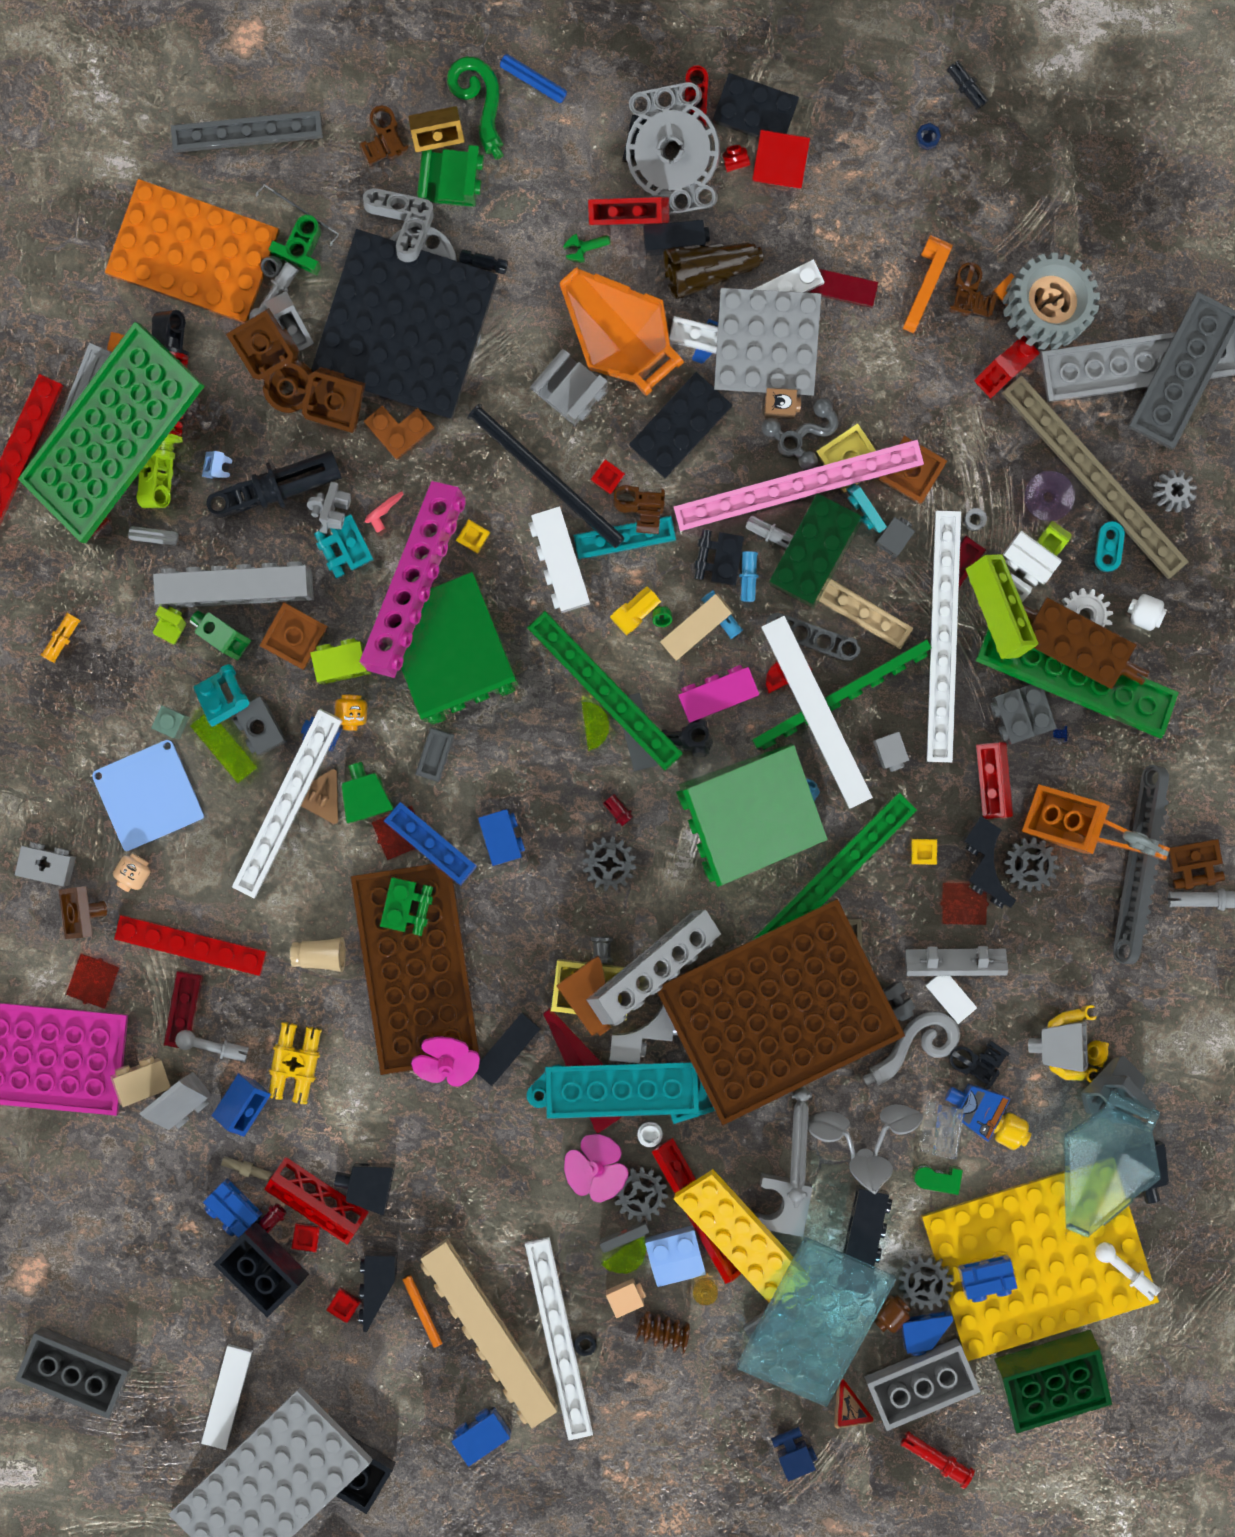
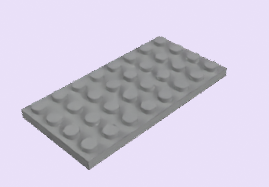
M299 1387L175 1506L168 1515L190 1537H292L357 1477L373 1459Z

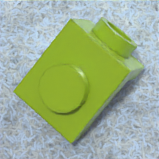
M159 606L155 614L159 621L153 630V634L174 645L187 623L181 617L182 613L171 606H168L167 609Z

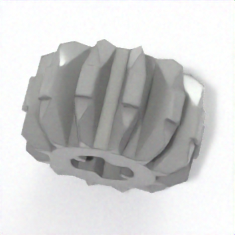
M1174 470L1168 471V476L1165 474L1159 476L1161 482L1154 483V487L1160 491L1153 493V497L1161 498L1157 505L1166 504V512L1174 508V511L1178 513L1182 510V507L1187 509L1191 506L1189 500L1193 501L1196 499V496L1190 491L1197 489V486L1189 485L1193 478L1189 476L1184 479L1185 474L1182 470L1177 475ZM1174 487H1177L1179 491L1173 496L1171 492Z

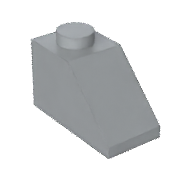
M287 291L264 302L267 309L270 308L282 330L287 329L299 351L314 344Z

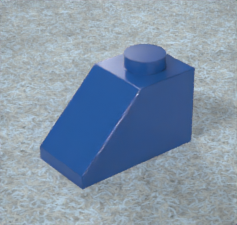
M949 1310L910 1316V1320L904 1323L901 1328L904 1348L907 1354L911 1353L912 1356H920L926 1354L927 1350H932L953 1322V1316Z

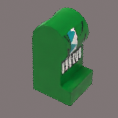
M920 1164L914 1168L912 1178L922 1189L959 1195L963 1170L959 1166L950 1165L949 1172L932 1169L926 1164Z

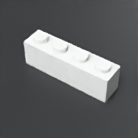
M560 506L531 515L533 522L528 524L532 537L538 536L540 546H537L536 550L540 561L545 560L548 568L543 572L547 585L553 584L555 593L551 594L555 609L560 608L561 613L590 605Z

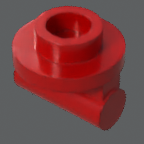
M731 145L722 154L726 173L750 166L747 149L741 147V145Z

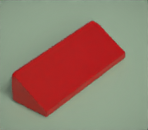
M1006 742L978 744L976 749L983 818L1012 817L1013 809Z

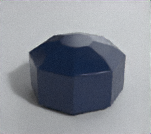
M932 123L921 125L915 136L918 146L925 150L935 148L941 138L939 127Z

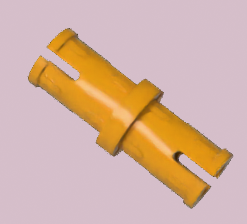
M67 612L57 630H53L51 633L52 638L43 653H41V656L55 663L65 644L68 645L71 640L69 638L81 620Z

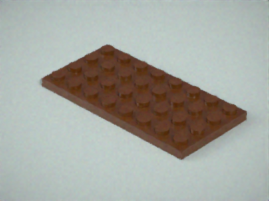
M434 863L350 876L380 1075L413 1070L411 1062L416 1056L426 1055L433 1057L423 1051L422 1042L434 1037H450L460 1040L468 1045L469 1050L476 1051L480 1056L453 879ZM391 877L416 882L415 893L419 894L422 893L423 885L433 886L431 894L433 901L432 905L429 904L426 916L428 923L427 927L424 926L422 936L412 934L414 928L412 923H407L405 932L380 927ZM412 901L410 915H417L418 901Z

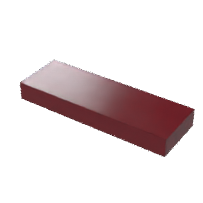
M819 269L824 284L806 292L821 294V297L873 308L879 282Z
M183 971L176 972L164 1046L179 1048L175 1042L177 1034L182 1030H189L193 1033L203 975Z

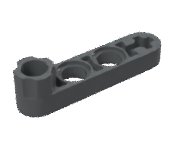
M774 613L766 620V624H768L770 621L785 616L787 622H793L791 626L792 632L797 626H803L807 630V637L804 640L796 639L798 645L839 660L851 661L860 653V647L854 638L845 637L781 613ZM822 634L828 635L831 639L830 646L825 649L817 644V638ZM836 638H838L840 642L837 645L836 653H833L831 650L835 646ZM847 643H850L851 649L854 650V653L848 654V656H846L844 654V651L842 650V646H846Z

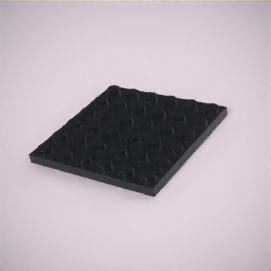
M356 229L313 361L312 372L323 367L343 373L346 378L366 383L364 389L366 392L453 420L499 275L424 250L420 251L416 260L404 262L397 256L396 241Z

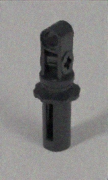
M332 450L278 469L275 468L274 470H272L270 462L266 463V472L264 474H253L249 481H243L210 494L206 505L210 513L217 518L244 512L258 505L266 508L273 502H278L283 509L285 508L283 499L340 480L342 477ZM325 467V471L313 474L311 476L278 486L277 484L281 481ZM241 492H242L243 495H244L245 501H243V498H242V496H241ZM217 499H223L226 502L225 508L221 511L213 510L212 505Z

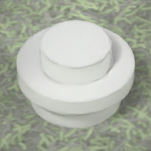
M645 1122L639 1127L637 1135L642 1145L654 1147L661 1142L663 1133L657 1123Z

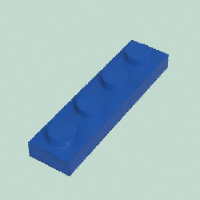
M401 802L384 820L388 826L460 886L477 868L472 861Z

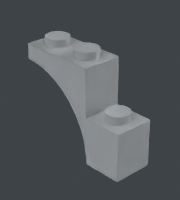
M663 1004L657 1014L644 1026L625 1033H612L610 1061L640 1063V1057L645 1058L647 1042H642V1038L672 1041L673 1035L678 1036Z

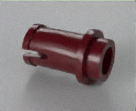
M613 794L603 803L617 820L616 824L620 823L621 826H624L633 818L632 810L628 811L616 794Z
M277 1203L274 1206L270 1205L269 1211L258 1224L269 1234L279 1221L285 1219L287 1212Z

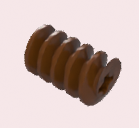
M646 1311L640 1319L635 1341L642 1335L644 1344H647L650 1338L653 1339V1347H656L660 1341H663L664 1350L667 1349L669 1344H672L674 1353H676L679 1347H682V1355H684L690 1336V1324L686 1322L680 1328V1321L678 1319L671 1325L670 1317H665L663 1322H661L660 1314L657 1313L651 1319V1312Z

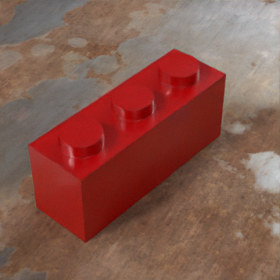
M669 197L588 199L589 225L669 223Z

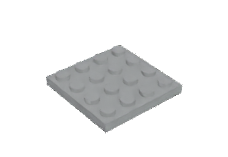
M720 288L714 390L766 393L767 388L797 390L798 395H814L821 294Z

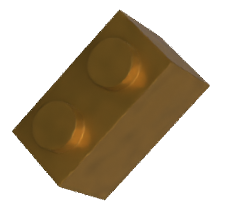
M457 106L408 116L415 152L464 143Z

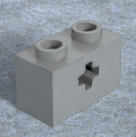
M30 842L29 846H21L15 876L59 886L70 885L76 856L69 855V850L56 847L54 851L45 850L44 844ZM46 859L47 862L51 863L50 867H45L44 864H41L42 860Z

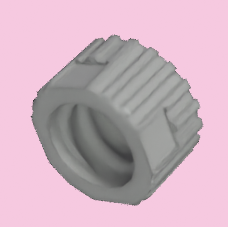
M973 508L964 515L963 520L967 529L977 531L984 527L987 516L983 510ZM978 514L981 521L978 525L970 522L971 515Z

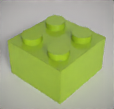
M352 638L340 641L341 646L334 647L331 644L317 646L316 651L310 652L317 682L325 685L372 674L359 662L366 645Z

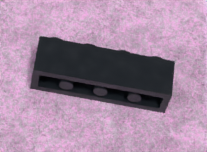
M857 1185L837 1278V1285L841 1289L869 1294L870 1287L874 1288L876 1273L873 1270L875 1263L880 1262L882 1249L878 1248L880 1238L884 1239L887 1224L884 1223L885 1213H890L892 1199L889 1198V1194L885 1190L879 1189L874 1194L864 1186Z

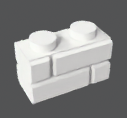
M1022 531L1015 536L1003 553L1008 569L1016 572V570L1022 572L1025 575L1023 579L1034 587L1037 584L1039 586L1045 585L1062 561Z

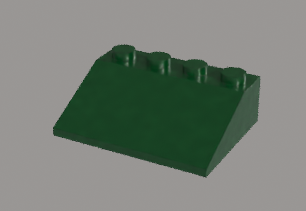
M1091 1329L994 1358L1016 1434L1112 1405L1101 1351Z

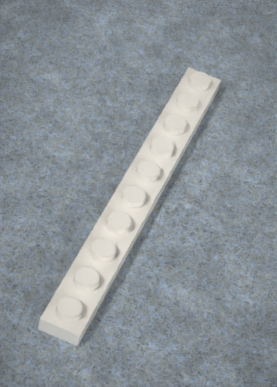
M935 511L930 642L932 648L930 649L926 762H952L961 511Z

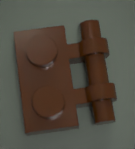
M1219 839L1169 847L1168 857L1171 872L1181 871L1182 873L1181 879L1173 880L1175 890L1182 888L1184 890H1191L1194 886L1204 884L1213 886L1216 885V882L1225 881L1224 872H1214L1213 865L1223 864ZM1204 868L1203 875L1192 876L1191 869Z

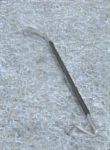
M265 184L256 193L257 197L259 195L258 193L265 186L271 191H273V193H275L276 195H278L279 197H281L282 199H284L285 201H287L288 203H290L306 215H311L299 206H297L296 204H294L293 202H291L290 200H288L287 198H285L284 196H282L281 194H279L278 192H276L275 190H272L271 188L266 186ZM315 218L318 223H320L327 229L337 234V236L330 243V246H332L334 240L339 236V234L331 228H329V226Z

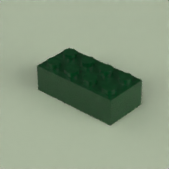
M817 493L769 580L770 586L815 609L862 523V516Z

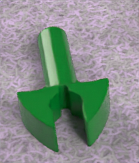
M575 234L566 241L563 250L570 247L579 248L577 253L566 255V259L583 263L585 262L583 256L587 251L610 245L611 241L610 237L605 235L583 242Z

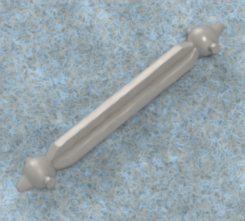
M805 1086L797 1089L792 1094V1098H795L797 1101L793 1114L790 1183L793 1189H791L790 1193H787V1198L793 1201L794 1208H798L804 1197H807V1192L802 1190L805 1184L809 1112L806 1101L812 1097V1093L808 1092Z

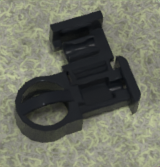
M989 1040L986 1044L987 1050L984 1054H979L981 1057L978 1060L979 1056L974 1054L968 1047L957 1046L949 1054L950 1065L965 1075H968V1073L972 1074L985 1083L984 1088L990 1089L1000 1074V1071L995 1068H999L1010 1053ZM961 1049L966 1050L971 1057V1061L957 1053V1051ZM953 1056L967 1066L964 1068L956 1066L953 1063Z

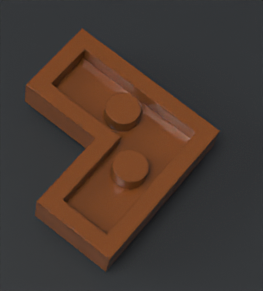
M383 405L364 420V423L396 460L401 458L435 429L418 408L399 424Z

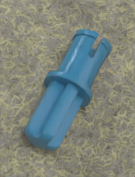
M742 552V574H739V577L741 578L740 599L743 602L755 601L756 578H759V575L756 574L757 552Z

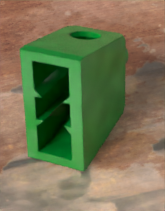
M198 610L190 619V623L197 627L195 633L237 661L252 641L210 612L205 615Z
M363 762L348 766L352 780L342 783L347 824L394 810L395 807L377 773L366 775Z

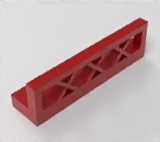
M287 1157L284 1158L264 1189L347 1245L369 1213L364 1208L347 1202L346 1196ZM287 1167L294 1172L296 1179L287 1180L280 1173ZM311 1183L315 1186L317 1193H307L304 1191L303 1184ZM324 1197L334 1198L338 1207L330 1208L325 1205ZM352 1210L360 1216L356 1224L346 1219L344 1211Z

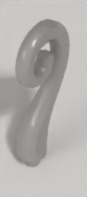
M927 1012L915 1017L903 1029L905 1037L896 1041L889 1057L870 1067L871 1073L862 1076L865 1084L869 1085L875 1082L879 1086L890 1080L901 1068L915 1035L927 1026L940 1025L947 1033V1041L943 1046L935 1047L932 1041L937 1036V1032L934 1029H929L921 1038L923 1050L934 1058H942L951 1054L957 1047L960 1038L959 1027L955 1020L941 1012Z

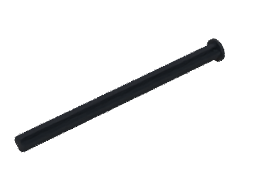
M478 404L467 416L468 420L472 419L611 546L617 548L622 544L625 539L624 536L484 411L482 404Z

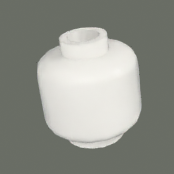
M1142 594L1138 600H1132L1127 612L1132 614L1130 617L1132 624L1151 631L1155 627H1160L1167 609H1164V602L1162 600Z

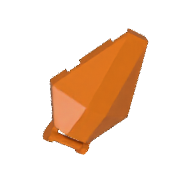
M578 267L560 281L559 284L589 370L633 382L647 396L652 392L651 388L675 367L679 368L684 363L683 359L670 346L662 299L646 293H638L631 290L629 286L596 273L593 275ZM667 356L669 360L644 381L643 378L660 365Z

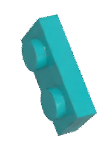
M856 484L849 486L846 489L850 494L847 499L855 510L860 509L864 515L862 522L869 530L873 528L878 533L886 529L887 526L861 487Z

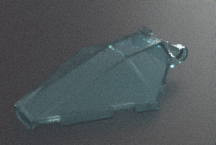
M1111 1091L1103 1109L1065 1133V1209L1067 1229L1089 1237L1102 1225L1105 1226L1133 1202V1199L1142 1191H1147L1161 1179L1153 1136V1128L1160 1114L1159 1110L1154 1108L1151 1110L1121 1098L1118 1093ZM1116 1106V1107H1119V1108H1121V1109H1124V1110H1126V1111H1128V1112H1131V1113H1133V1114H1135V1115H1138V1116H1140V1117H1142V1118L1147 1119V1121H1146V1123H1144L1142 1120H1140V1119H1138V1118H1136V1117H1133V1116H1131V1115H1129V1114H1126V1113H1124V1112H1122V1111H1119V1110H1117V1109H1114V1107Z

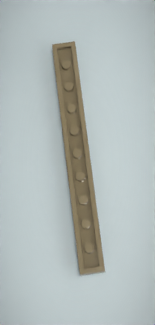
M1022 375L1001 393L1112 518L1123 527L1124 531L1167 579H1170L1189 562Z

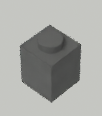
M894 517L875 545L896 558L915 531L911 528L913 525L902 517L899 519Z

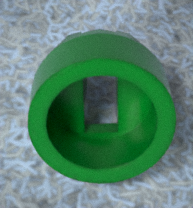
M657 606L654 608L652 613L653 624L657 627L669 626L672 623L671 610L667 606Z

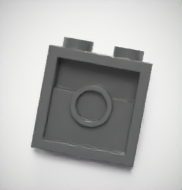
M1028 685L992 697L991 709L995 718L999 717L1001 723L999 733L1002 740L1007 741L1008 745L1057 729L1045 692L1041 688Z

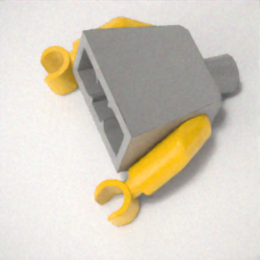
M1085 1005L1081 1010L1075 1009L1062 1012L1051 1019L1047 1027L1042 1029V1038H1029L1028 1040L1029 1053H1042L1043 1065L1049 1066L1050 1071L1064 1080L1083 1081L1085 1079L1091 1083L1094 1079L1089 1078V1074L1093 1071L1099 1072L1094 1067L1088 1066L1087 1021H1082L1083 1019L1095 1020L1097 1016L1089 1017L1087 1015L1089 1008H1095L1093 1005Z

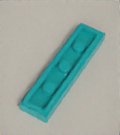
M672 516L660 518L659 534L636 533L637 522L615 526L614 528L625 538L617 548L611 546L596 531L575 534L573 536L578 560L676 541Z

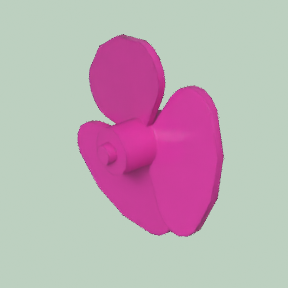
M434 1037L422 1042L423 1051L433 1057L419 1055L414 1057L411 1062L413 1071L421 1079L431 1083H439L447 1077V1082L451 1086L458 1087L473 1078L479 1068L480 1056L476 1051L469 1050L468 1045L460 1040L450 1037Z
M601 1134L587 1135L581 1141V1149L586 1157L578 1150L569 1151L565 1156L564 1171L568 1184L576 1194L580 1196L590 1194L593 1201L603 1202L613 1198L623 1189L629 1172L623 1164H612L619 1161L622 1154L621 1148L617 1143Z

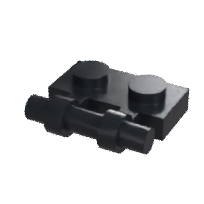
M702 529L701 539H698L697 547H699L698 557L693 565V569H695L694 579L704 580L705 571L712 572V583L736 586L744 536L719 532L718 542L711 541L712 531ZM709 549L716 550L714 564L707 563Z

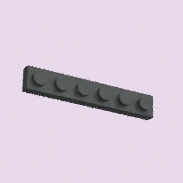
M320 111L171 125L172 146L175 153L323 138Z

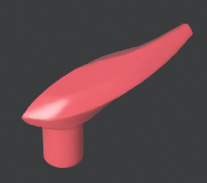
M400 492L393 495L367 515L365 522H371L376 533L385 529L380 517L388 513L389 509L400 500L404 493Z

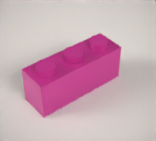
M742 665L727 670L729 673L727 676L719 678V675L716 674L704 679L706 683L704 685L696 687L694 683L681 688L682 693L678 695L688 723L759 696L749 667L743 669Z

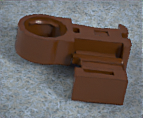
M376 106L371 111L369 118L370 126L376 134L373 137L374 141L369 143L364 141L359 144L369 167L373 163L385 158L386 154H388L387 158L392 160L408 151V145L404 147L396 131L398 124L393 111L387 106ZM380 111L388 113L391 117V124L389 126H386ZM374 114L376 115V118L381 127L376 126V124L374 123ZM366 145H367V147H368V149H369V151H370L372 157H370V155H369V153H368V151H367V149H366V147H365Z
M968 262L959 268L954 286L958 287L954 305H950L948 308L949 312L954 314L959 312L962 316L966 317L971 312L988 318L992 316L998 294L994 293L993 295L984 296L981 294V291L976 292L982 279V270L977 264ZM965 268H969L968 276L964 283L961 280L960 273ZM975 270L977 272L978 279L975 284L971 285L970 283ZM989 299H991L989 310L987 311L986 309Z
M629 485L618 487L613 496L614 507L623 513L635 512L637 515H640V521L637 520L636 533L659 534L660 514L664 512L665 490L661 489V493L641 492L639 487ZM626 493L633 496L635 500L620 501L617 500V497Z

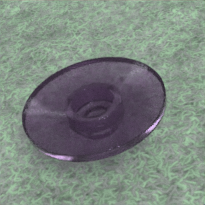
M1045 471L1037 474L1029 481L1025 489L1024 498L1026 506L1033 516L1043 521H1056L1066 516L1072 509L1075 501V491L1072 483L1066 476L1055 471ZM1045 493L1052 495L1051 502L1045 501Z

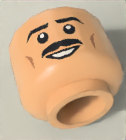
M133 853L130 856H123L113 871V877L118 880L116 885L127 892L131 888L140 890L150 875L149 862Z

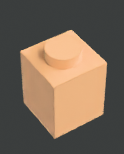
M634 1278L606 1290V1297L616 1318L644 1306L643 1298L646 1297L645 1291L641 1283L636 1284Z

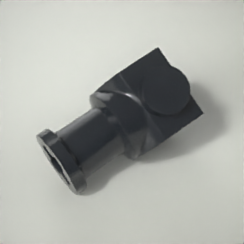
M703 719L689 723L686 727L682 728V731L667 732L666 729H662V732L677 748H683L684 752H692L694 757H706L713 745L707 721ZM698 735H705L704 740L695 742V738Z

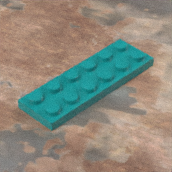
M692 1063L545 1067L546 1119L699 1114L698 1076Z

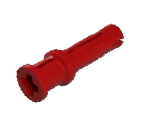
M908 1431L905 1434L906 1439L903 1438L900 1443L902 1447H905L938 1468L943 1477L946 1478L948 1476L958 1482L962 1489L969 1485L974 1476L975 1469H968L957 1462V1458L954 1456L947 1457L911 1434V1432Z

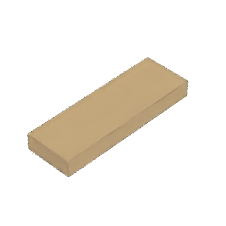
M716 593L660 642L677 661L730 616L733 611L720 595Z

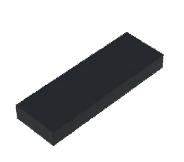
M522 1012L479 1062V1068L476 1073L493 1086L541 1028Z

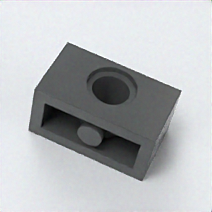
M260 696L250 701L248 707L236 713V717L233 718L238 729L245 731L248 737L245 742L251 753L256 752L257 755H263L287 742L264 697ZM261 720L264 724V730L260 734H255L252 726L254 722Z

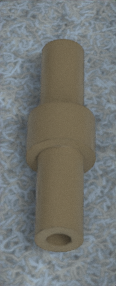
M224 1156L221 1166L238 1171L239 1175L248 1178L253 1176L269 1182L272 1172L255 1167L254 1163L245 1160L241 1162Z

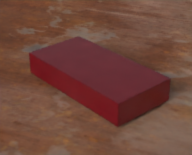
M965 536L960 542L959 588L968 576L966 568L978 561L986 551L985 548L968 536Z

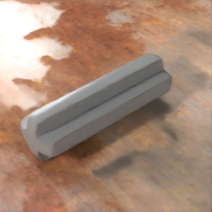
M135 526L129 528L128 537L134 541L173 546L178 543V533L174 531Z

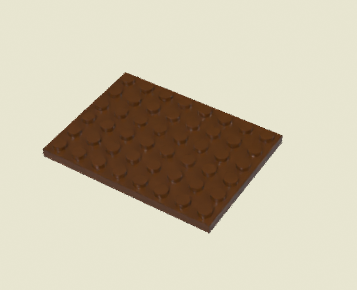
M838 899L820 906L662 984L663 988L657 992L722 1126L905 1037Z

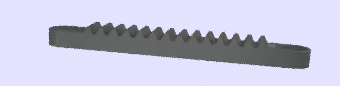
M1149 765L1144 769L1141 777L1133 831L1145 834L1148 838L1157 840L1159 844H1162L1160 836L1164 834V831L1161 829V826L1166 823L1163 816L1167 814L1164 807L1169 804V801L1166 799L1169 773L1162 766ZM1157 772L1158 781L1153 784L1152 777ZM1129 850L1113 947L1115 960L1121 964L1128 965L1138 961L1143 935L1148 932L1145 929V925L1149 924V920L1146 917L1151 914L1148 905L1152 904L1153 901L1150 899V895L1154 894L1151 886L1156 884L1153 876L1157 874L1155 865L1159 864L1155 857ZM1128 945L1130 953L1128 957L1125 958L1124 949Z

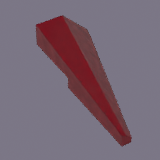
M551 1008L542 1013L566 1066L603 1065L568 1026L551 1011ZM622 1116L589 1118L595 1132L600 1133Z

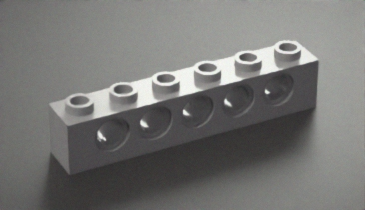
M706 909L692 911L586 999L602 1025L613 1024L615 1026L622 1023L627 1018V1013L638 1009L645 1003L644 999L659 992L663 988L662 984L665 981L678 976L680 969L684 965H689L697 960L698 953L711 948L715 944L714 940L721 935L720 931ZM690 935L693 938L692 944L690 942ZM673 949L675 951V958L672 956ZM655 964L657 965V968H658L657 973H655V970H654ZM637 979H639V982H640L639 989L637 988V985H636ZM619 994L622 996L621 1004L618 1001Z

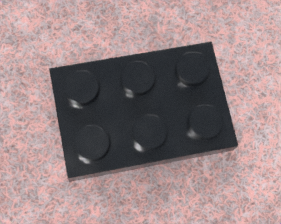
M729 73L712 122L756 138L760 137L761 130L787 134L799 97Z

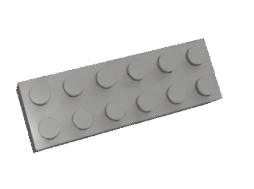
M299 561L287 562L286 567L277 566V563L261 564L262 568L252 567L251 564L236 565V569L231 570L226 568V566H211V571L201 570V567H188L186 572L176 571L173 568L160 569L161 573L153 574L155 605L163 608H168V606L184 608L314 600L312 570Z

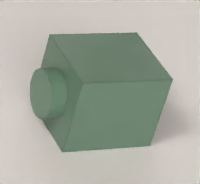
M161 705L151 729L180 740L190 717Z

